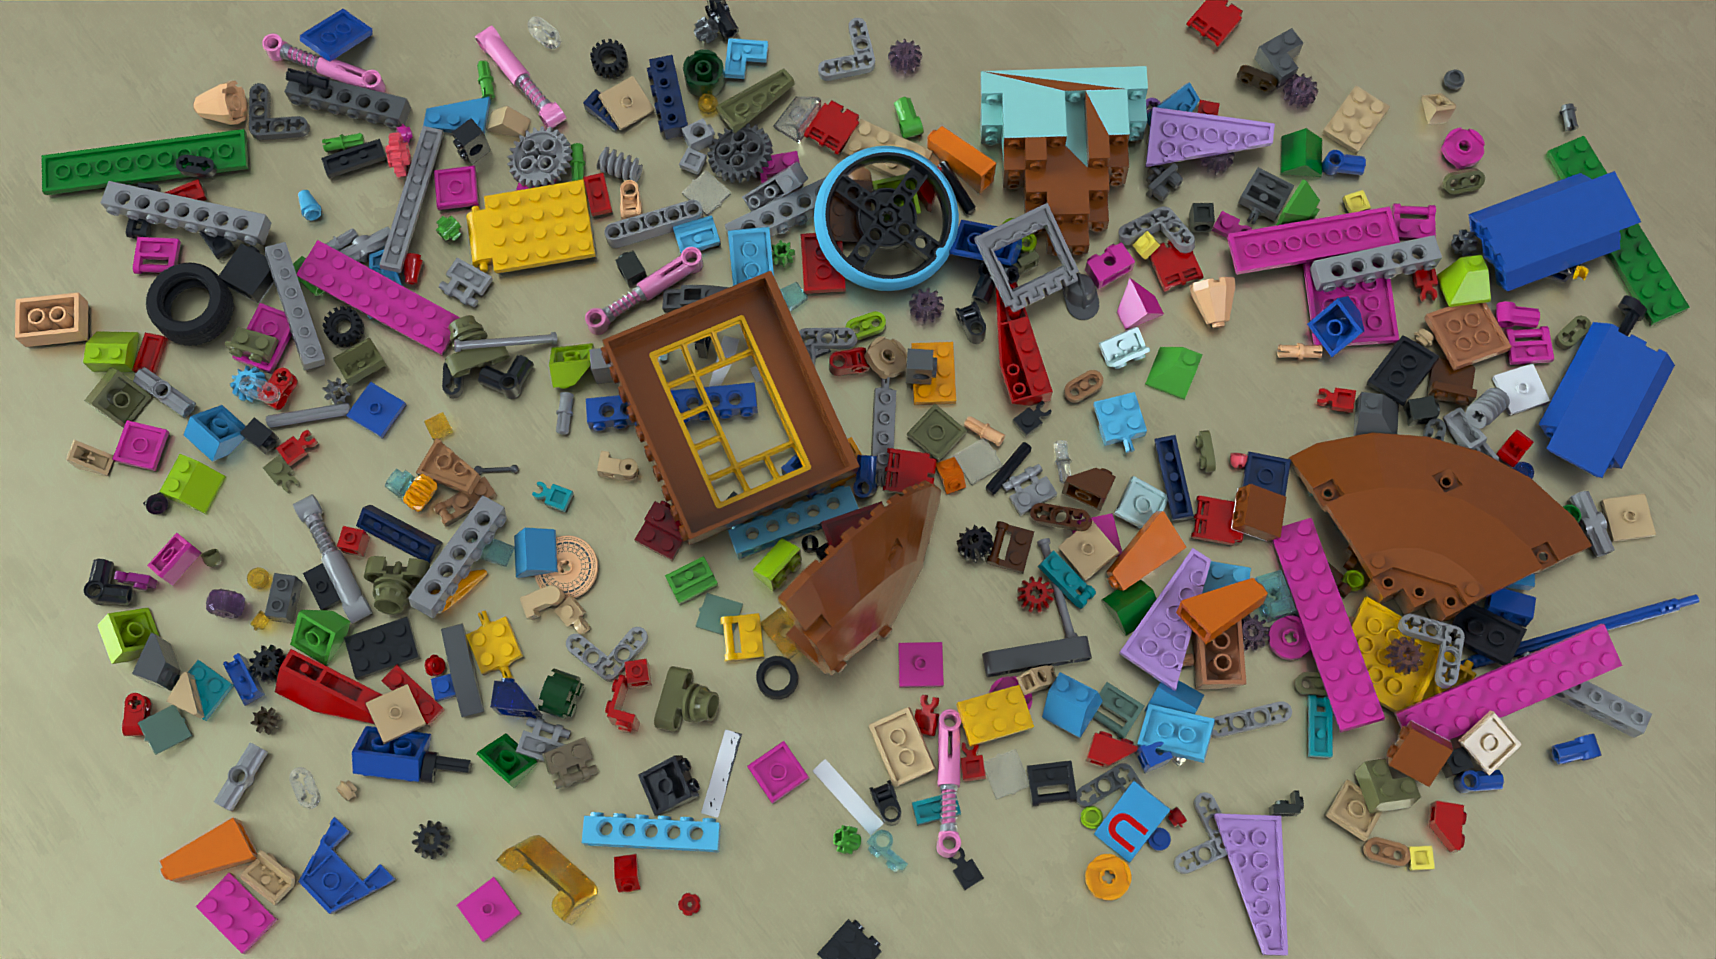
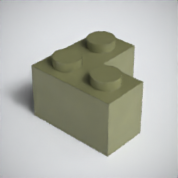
M1385 758L1365 761L1355 771L1370 814L1410 808L1421 798L1413 778H1392Z

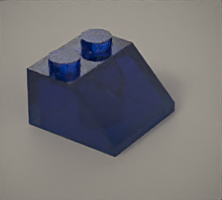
M501 678V681L494 680L490 707L498 715L532 717L535 719L543 717V714L514 679Z

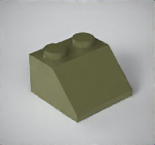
M110 368L84 401L124 428L126 421H132L152 395L120 371Z

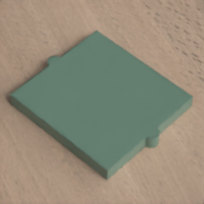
M707 593L703 606L699 608L700 614L696 627L724 636V628L721 625L720 618L740 615L743 603ZM737 623L732 624L733 633Z
M174 705L138 722L145 736L144 741H148L155 755L192 736L185 724V718L181 717Z

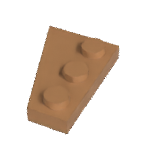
M437 437L416 471L418 476L424 474L431 477L438 484L469 495L472 494L481 478L472 467L459 458Z

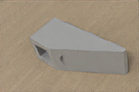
M797 161L742 196L752 212L778 200L801 186L809 178Z

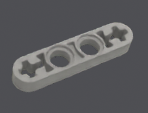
M1282 701L1214 717L1213 719H1215L1218 725L1225 724V719H1228V727L1222 728L1220 733L1217 730H1213L1211 737L1221 738L1284 723L1291 717L1292 708L1288 703ZM1279 707L1282 710H1286V713L1283 715L1284 718L1278 714L1272 717L1273 721H1271L1270 713L1276 712ZM1260 711L1265 714L1266 720L1264 723L1255 721V712ZM1239 716L1244 720L1243 728H1236L1233 725L1234 717Z

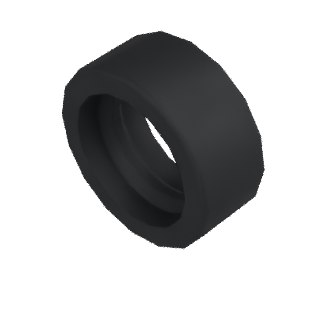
M772 656L766 658L759 665L756 672V681L759 690L765 696L781 700L789 697L795 691L798 685V672L790 659L783 656ZM781 665L789 671L790 682L784 689L772 690L766 685L764 675L771 666Z

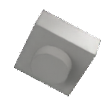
M688 147L679 166L698 175L707 157L705 154Z

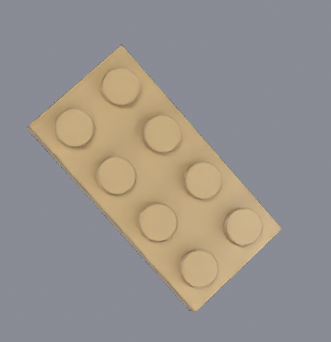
M862 119L859 120L858 126L842 150V155L846 157L860 150L875 146L902 147L912 150L928 160L931 159L933 151ZM892 163L867 165L889 177L904 175L910 170L907 167Z

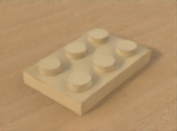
M1355 86L1327 124L1322 134L1357 155L1390 106Z
M910 707L869 725L894 787L901 786L936 769Z

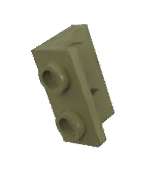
M237 326L231 342L226 341L225 346L233 356L241 358L243 355L256 363H261L262 361L270 363L279 340L276 337Z

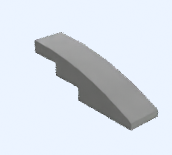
M1461 407L1442 418L1457 445L1480 451L1497 461L1499 460V457L1486 443L1487 437L1479 428L1472 426L1468 422L1466 413Z

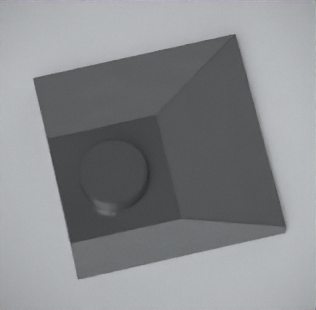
M1361 392L1355 401L1354 436L1368 433L1397 434L1399 404L1383 394Z

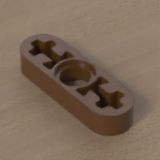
M1037 503L1030 511L1032 519L1040 525L1075 531H1086L1092 525L1091 516L1082 509ZM1042 510H1043L1046 514H1048V515H1041L1040 518H1039L1038 515H1037V513H1041ZM1060 512H1065L1066 519L1062 522H1057L1056 516ZM1072 516L1074 517V519L1079 520L1083 516L1085 518V521H1082L1081 524H1079L1076 520L1072 519Z

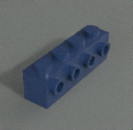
M673 55L649 59L650 67L647 68L649 80L653 79L654 85H650L652 96L657 97L658 102L654 103L656 114H661L662 120L658 121L660 133L665 132L666 139L683 136L681 128L688 126Z

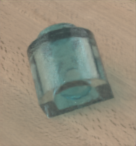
M396 468L387 479L385 487L400 498L405 495L415 477L406 470L402 473Z

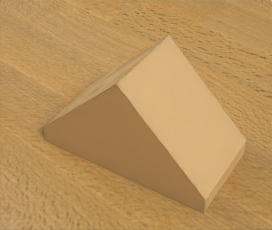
M1442 93L1421 96L1428 125L1449 121L1456 109V104Z
M505 106L491 112L486 130L519 137V135L525 137L531 120L509 106Z
M73 440L66 460L77 469L107 476L114 455Z
M184 672L166 701L200 719L204 718L195 677L188 672Z

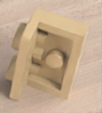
M262 850L257 853V859L240 874V878L273 905H276L294 887L295 882L294 873L290 868L282 867L277 863L276 858L272 854H266Z

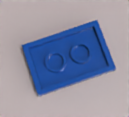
M341 9L302 33L300 41L331 62L370 37L373 29L345 9Z

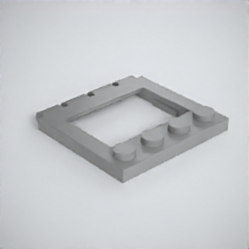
M1048 203L974 238L1005 307L1010 306L1012 312L1026 307V300L1030 305L1044 298V293L1049 296L1061 290L1062 285L1067 287L1078 281L1076 273L1079 270ZM1045 227L1062 266L1012 290L1001 262L998 261L994 251Z

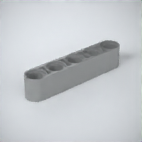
M688 200L611 223L604 230L607 243L612 248H620L674 232L673 226L704 218L702 205L697 200ZM693 210L698 211L696 214H689ZM673 216L678 217L676 220H670ZM653 222L659 223L656 226H650V224ZM633 228H639L636 232L630 231ZM616 233L619 234L618 237L611 238V235Z

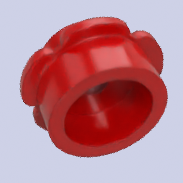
M431 655L424 664L426 673L429 676H437L443 673L445 661L438 655Z
M1176 806L1169 811L1170 814L1167 817L1175 827L1179 825L1183 828V824L1187 822V819Z
M685 893L682 895L681 900H679L678 907L683 911L684 915L691 916L700 910V898L696 894Z

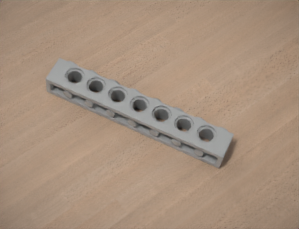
M108 181L100 202L106 209V212L114 216L121 214L133 220L140 218L152 224L163 223L175 229L182 227L193 233L201 231L212 237H217V235L224 236L230 241L242 240L249 245H264L272 224L266 214Z

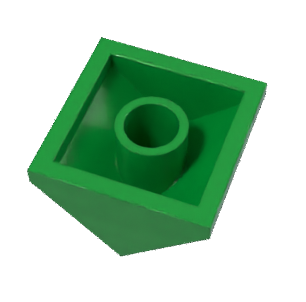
M1307 128L1283 135L1281 137L1280 175L1321 177L1322 138Z
M1140 579L1124 591L1117 589L1101 601L1125 636L1135 631L1157 598L1153 589Z
M505 733L479 750L476 755L509 785L515 788L535 767L537 761L531 757L516 753L518 743Z

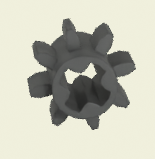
M704 16L694 24L696 27L694 34L698 40H706L707 43H710L718 36L716 32H718L719 28L715 20H707Z
M1467 229L1459 230V234L1453 235L1451 246L1455 250V254L1470 255V251L1477 250L1478 239L1474 235V231L1467 232Z
M336 378V382L328 379L329 384L327 387H322L327 392L324 398L326 400L332 398L331 401L334 405L337 404V401L345 403L346 396L351 395L346 390L349 385L346 382L341 384L340 378ZM338 388L340 389V392H336L335 394H333L334 390L336 391Z

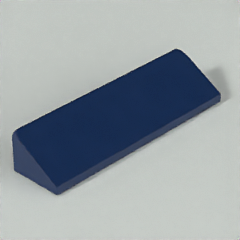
M1176 435L1156 438L1154 440L1172 521L1194 519Z
M367 505L362 508L356 524L357 527L418 559L426 560L429 564H431L442 545V541L373 505Z

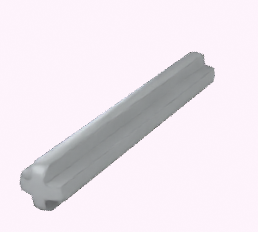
M348 403L268 415L266 416V424L269 428L345 416L351 408Z

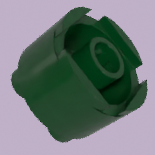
M702 49L695 51L693 55L685 59L683 72L689 92L699 97L717 96L725 83L723 62L717 54L711 50Z
M553 668L551 671L554 675L547 676L541 690L539 699L543 700V705H538V710L566 719L568 716L573 717L577 707L574 703L577 696H581L584 684L581 683L579 676Z

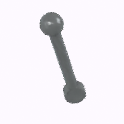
M517 465L494 468L476 466L474 468L479 475L483 472L499 471L516 473L519 469Z

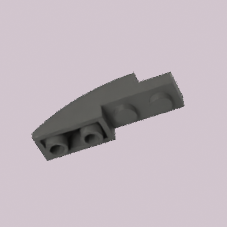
M681 285V289L664 290L662 309L664 312H671L729 287Z

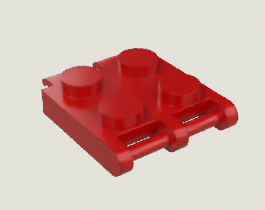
M1206 0L1188 20L1186 25L1188 27L1192 26L1201 33L1202 37H1208L1215 42V46L1219 47L1241 22L1243 11L1232 3L1227 7L1228 0Z
M831 100L829 104H823L803 136L819 142L820 146H826L835 151L836 155H839L858 126L859 115L849 109L842 113L844 106Z
M1170 240L1167 243L1168 248L1164 242L1160 243V246L1149 256L1164 292L1180 284L1181 286L1186 285L1188 281L1204 278L1193 251L1189 253L1179 252Z
M887 448L889 457L888 466L885 467L887 474L883 491L903 494L904 488L913 487L915 484L919 485L924 480L934 484V478L927 477L928 474L934 475L936 468V459L929 458L930 454Z
M1197 496L1198 507L1197 514H1194V520L1196 521L1191 538L1231 546L1235 542L1242 543L1244 533L1231 529L1235 502ZM1202 503H1204L1203 514L1201 515ZM1201 521L1200 533H1198L1199 523Z

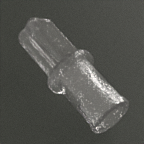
M1061 440L1054 443L1056 460L1054 462L1058 467L1059 481L1065 484L1067 477L1071 476L1070 463L1072 460L1068 454V442Z

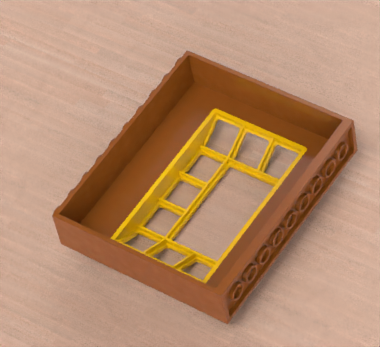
M772 271L758 275L602 340L603 347H601L603 359L606 365L611 364V367H609L611 377L615 384L619 383L620 385L618 390L623 404L627 402L629 405L626 407L628 416L632 423L636 422L637 424L635 429L639 441L646 444L644 446L646 457L649 462H654L655 466L652 467L657 482L662 481L663 496L666 502L671 501V514L675 522L679 520L681 524L679 532L683 541L688 540L689 545L857 473L860 466ZM739 324L748 349L726 358L718 340L717 332ZM710 336L719 361L696 370L687 345ZM680 348L690 373L671 382H666L658 362V357ZM752 356L789 441L751 458L737 462L700 377ZM689 381H694L703 404L680 413L670 390ZM707 411L717 435L694 444L684 420ZM721 442L731 466L708 475L698 455V450ZM793 448L803 467L780 476L770 457ZM763 460L773 480L750 489L741 469ZM735 473L744 492L727 500L720 501L711 482L728 474Z

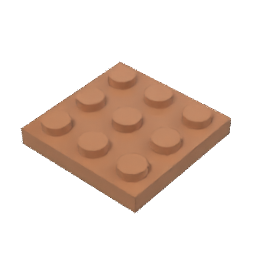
M1486 302L1455 307L1448 306L1428 313L1424 317L1453 370L1505 353L1512 348Z

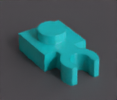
M537 482V486L543 488V491L539 494L533 492V497L538 500L545 498L544 503L546 506L565 512L574 494L573 491L552 484L551 489H549L543 482Z

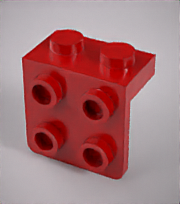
M620 674L619 678L613 682L612 701L608 700L605 713H607L611 724L618 726V730L631 733L632 730L638 732L640 722L636 715L621 711L629 686L625 675Z

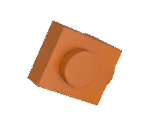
M955 457L936 463V471L943 482L946 494L966 487L963 471Z

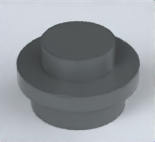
M1457 69L1448 71L1444 76V84L1450 89L1461 88L1465 81L1463 73Z

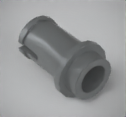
M1572 103L1561 106L1560 114L1563 115L1565 131H1570V128L1572 131L1578 128L1575 115L1577 109Z

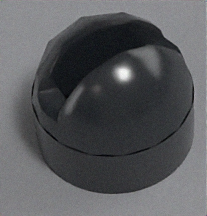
M807 535L802 539V549L807 553H813L819 547L818 539L813 535ZM808 539H812V548H808Z

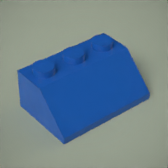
M961 220L955 242L950 249V254L983 260L974 238L998 226ZM1022 238L994 251L1001 264L1011 266L1017 262L1022 248Z
M365 726L352 750L353 774L419 782L426 751H429L431 734L410 732L384 744L376 727Z

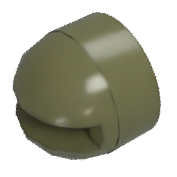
M218 549L208 550L201 555L203 562L209 567H216L220 564L221 555Z

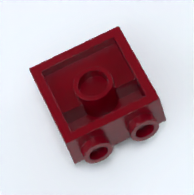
M663 500L660 503L654 501L644 518L643 526L634 540L636 543L673 561L684 543L679 532L681 524L679 520L674 521L669 503Z

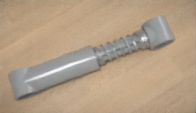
M312 494L294 503L293 507L303 523H306L310 533L313 534L312 538L318 544L317 548L320 549L319 552L322 554L321 561L337 591L348 619L353 624L372 614V610L366 598L362 595L341 550L334 547V542L331 541L332 537H329V532L326 531L327 527H324L325 522H322L323 518L321 516L323 511L316 497Z

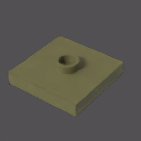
M934 404L910 429L907 436L925 452L930 454L932 458L936 459L937 462H940L967 433V430L938 405Z

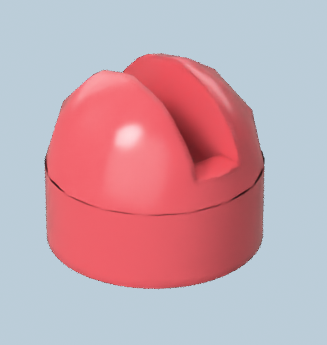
M1231 453L1230 463L1235 469L1238 466L1239 469L1245 467L1248 455Z

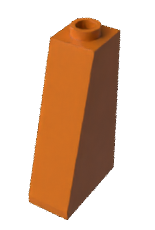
M943 126L938 130H933L928 135L927 148L933 151V154L942 162L946 161L951 169L976 192L981 194L994 182L996 162Z
M1164 511L1153 513L1106 571L1109 576L1107 580L1113 589L1124 591L1187 548Z
M1250 578L1184 599L1180 602L1176 613L1205 644H1208L1264 603L1268 592L1262 584L1258 583L1254 578Z
M231 818L160 860L162 865L160 870L166 880L178 883L254 862L257 859V852L241 821Z

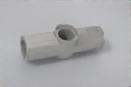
M387 226L370 236L361 235L353 240L352 245L339 252L357 262H369V254L385 249L390 228Z
M145 367L139 369L135 374L134 383L185 418L193 412L196 403L172 387L167 381L162 380ZM168 389L167 394L161 396V392Z
M1582 491L1569 498L1571 504L1576 506L1581 512V519L1578 524L1591 543L1594 556L1601 557L1613 552L1615 549L1606 531L1607 521L1604 515L1597 511L1589 491Z
M250 742L236 766L229 770L228 779L214 802L232 812L246 788L253 784L254 775L268 752ZM241 772H244V779L241 782H238V775Z

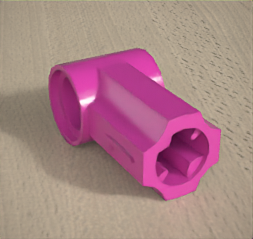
M1506 301L1496 304V321L1501 328H1511L1513 326L1536 328L1540 320L1539 309L1518 307L1515 303Z

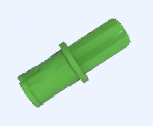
M481 60L477 64L479 73L478 83L481 86L482 98L490 97L491 100V97L495 98L493 89L494 78L491 76L488 61Z
M362 133L347 136L340 134V137L322 140V143H325L323 145L325 152L338 149L346 150L349 147H355L365 142Z
M574 143L570 146L573 151L571 153L573 160L569 162L572 169V181L584 180V166L586 165L583 159L584 146L580 143Z

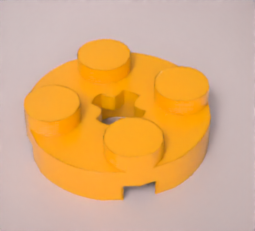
M1102 854L1094 858L1087 866L1085 873V882L1089 891L1094 897L1105 901H1112L1122 897L1128 890L1132 879L1128 864L1113 854ZM1105 871H1108L1109 874H1114L1111 884H1107V881L1102 879Z

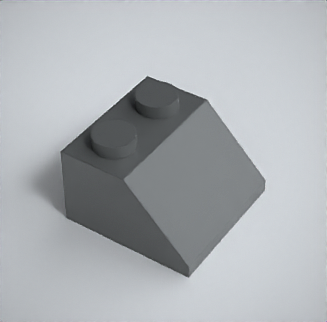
M151 633L132 674L147 683L172 691L180 678V667L171 644L156 634Z

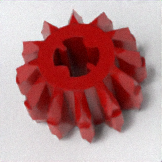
M1031 576L1029 583L1023 580L1021 583L1023 587H1018L1017 592L1021 595L1017 596V601H1024L1021 604V608L1024 609L1029 606V613H1032L1034 608H1036L1037 613H1041V607L1047 610L1049 608L1048 603L1053 602L1054 598L1050 595L1053 594L1054 590L1048 588L1049 581L1044 584L1041 583L1042 577H1039L1037 582H1035L1034 577ZM1032 591H1035L1036 594H1039L1038 599H1036L1035 596L1032 595Z

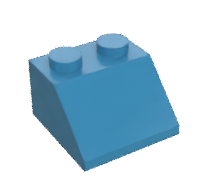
M223 405L190 416L183 435L213 462L228 456L245 439L240 432L246 426Z
M1060 672L1048 690L1042 718L1081 738L1103 700L1098 691Z

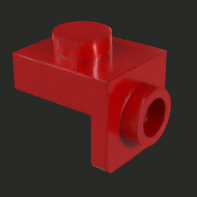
M1515 430L1496 455L1505 463L1514 467L1534 442L1521 431Z
M637 854L614 857V878L618 892H631L640 889Z

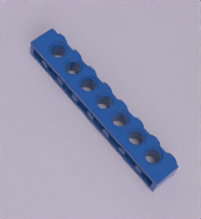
M755 382L704 387L710 403L712 401L720 402L713 409L716 416L721 419H729L733 415L750 417L754 413H758ZM697 388L670 390L680 413L691 410L688 408L691 403L699 404L698 406L703 404ZM620 395L586 398L587 424L590 429L595 431H603L607 427L624 429L628 425L637 426L636 422L632 423L629 416L625 414L627 411L626 407L629 405L627 402L623 404ZM733 399L741 400L737 405L730 403ZM607 411H614L612 416H604ZM704 411L685 419L684 423L689 422L691 419L708 421L710 417L708 412Z

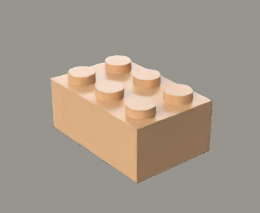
M79 292L16 299L15 339L25 347L87 341L88 301Z

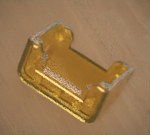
M540 835L531 836L511 846L496 860L505 869L513 873L520 869H526L531 872L534 868L559 891L552 901V910L561 920L570 925H573L598 895L596 884Z

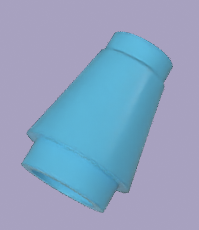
M309 190L300 191L298 197L302 216L310 221L318 219L321 216V206Z

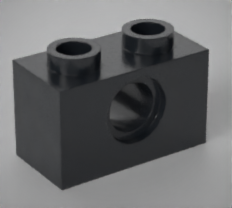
M472 118L452 131L455 139L453 144L458 149L457 152L463 160L467 159L471 164H474L491 151L484 132Z

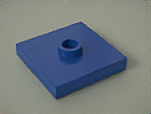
M370 382L346 416L380 438H383L406 406V403Z

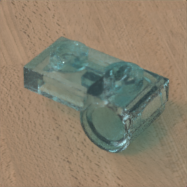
M879 830L867 841V845L870 846L868 851L877 858L881 855L887 860L886 866L895 873L897 870L902 873L908 866L906 861L891 850L893 837L889 831ZM879 836H886L889 839V844L886 847L877 845L876 840Z

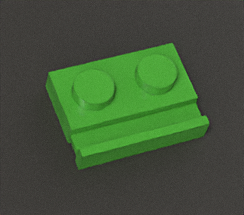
M704 556L665 575L679 605L718 585Z

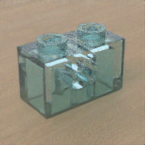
M1282 570L1255 578L1258 583L1264 586L1268 595L1276 597L1274 600L1267 595L1264 603L1259 607L1260 614L1263 618H1266L1267 623L1294 614L1296 608Z

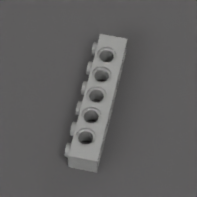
M826 177L726 223L725 230L727 236L728 230L769 227L771 238L778 233L783 234L795 225L806 223L808 219L814 217L817 195ZM802 204H809V205H810V206L807 207V208L801 207ZM786 212L791 213V215L787 217L783 216L782 214ZM766 221L773 222L771 225L764 224Z
M1435 235L1316 260L1311 265L1310 272L1316 291L1324 290V292H1330L1335 290L1336 287L1344 286L1349 288L1360 282H1374L1378 278L1390 279L1397 274L1404 273L1409 275L1420 269L1432 270L1437 267L1442 259V255ZM1412 254L1419 256L1420 259L1414 258ZM1393 259H1397L1400 263H1395ZM1372 263L1378 264L1380 268L1373 266ZM1352 267L1358 268L1360 272L1354 271ZM1335 271L1339 273L1340 276H1335L1332 272Z
M286 242L265 247V256L303 369L305 371L325 365V358Z
M482 495L409 596L411 607L433 619L437 613L440 614L443 611L446 600L449 596H453L456 593L459 582L462 578L465 579L468 576L473 562H477L480 559L483 548L486 544L489 545L492 542L498 527L501 528L505 524L507 517L504 506ZM484 521L489 522L487 525H480ZM471 538L477 539L475 542L472 543L467 542ZM459 555L465 556L463 559L460 560L455 559ZM447 572L453 573V574H452L451 576H449V577H444V576H443V575H444L445 573H447ZM435 589L440 590L437 594H430Z
M1526 651L1525 653L1520 655L1518 659L1523 658L1532 653ZM1588 681L1552 696L1633 738L1644 734L1652 716V713Z

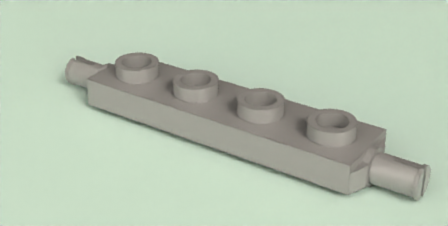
M890 377L887 379L881 378V387L874 390L871 456H877V486L880 487L885 486V474H887L885 467L888 466L889 457L887 448H894L896 390L889 388Z

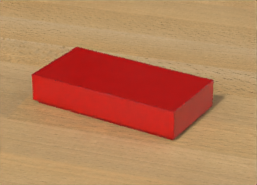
M145 332L132 371L137 373L139 369L145 367L156 374L167 338Z

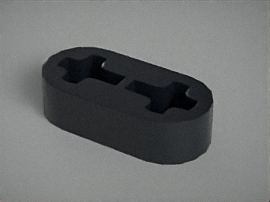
M182 155L176 161L177 169L185 176L211 178L217 172L215 163L207 157Z
M445 361L443 365L442 388L449 398H457L463 392L464 376L453 378ZM452 381H454V384L456 385V387H458L454 388L453 392H451L449 389L450 387H452Z

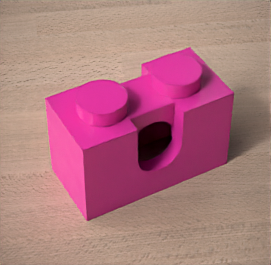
M1122 242L1117 245L1112 244L1104 250L1105 253L1100 256L1094 254L1088 258L1085 272L1093 280L1098 290L1133 270L1135 260ZM1110 261L1112 266H1108L1104 262Z

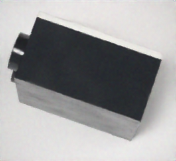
M241 243L219 274V277L227 287L259 304L273 285L274 280L266 256L260 254L261 251L252 245L247 247Z

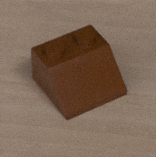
M1093 468L1067 477L1062 494L1101 511L1116 476L1112 475V472L1105 468Z

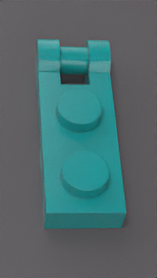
M1054 550L1037 566L1080 609L1087 604L1088 599H1092L1096 595L1095 589L1087 585ZM1077 589L1082 593L1081 595L1076 592Z
M1308 695V757L1332 758L1333 712L1328 696L1317 698L1316 695ZM1317 706L1323 707L1324 712H1317Z

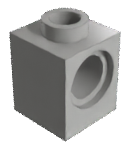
M704 118L681 128L686 144L693 150L700 151L714 144L712 141L715 135L711 124H706ZM697 134H704L701 137H696Z

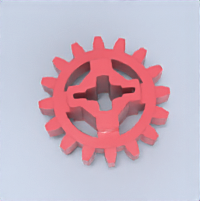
M389 133V145L385 147L388 165L390 168L394 167L396 177H406L408 175V165L412 162L408 142H403L401 133Z

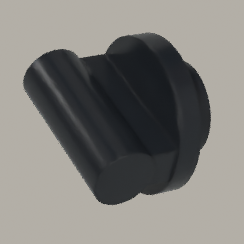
M161 492L151 495L143 502L147 511L151 514H161L168 507L167 497Z

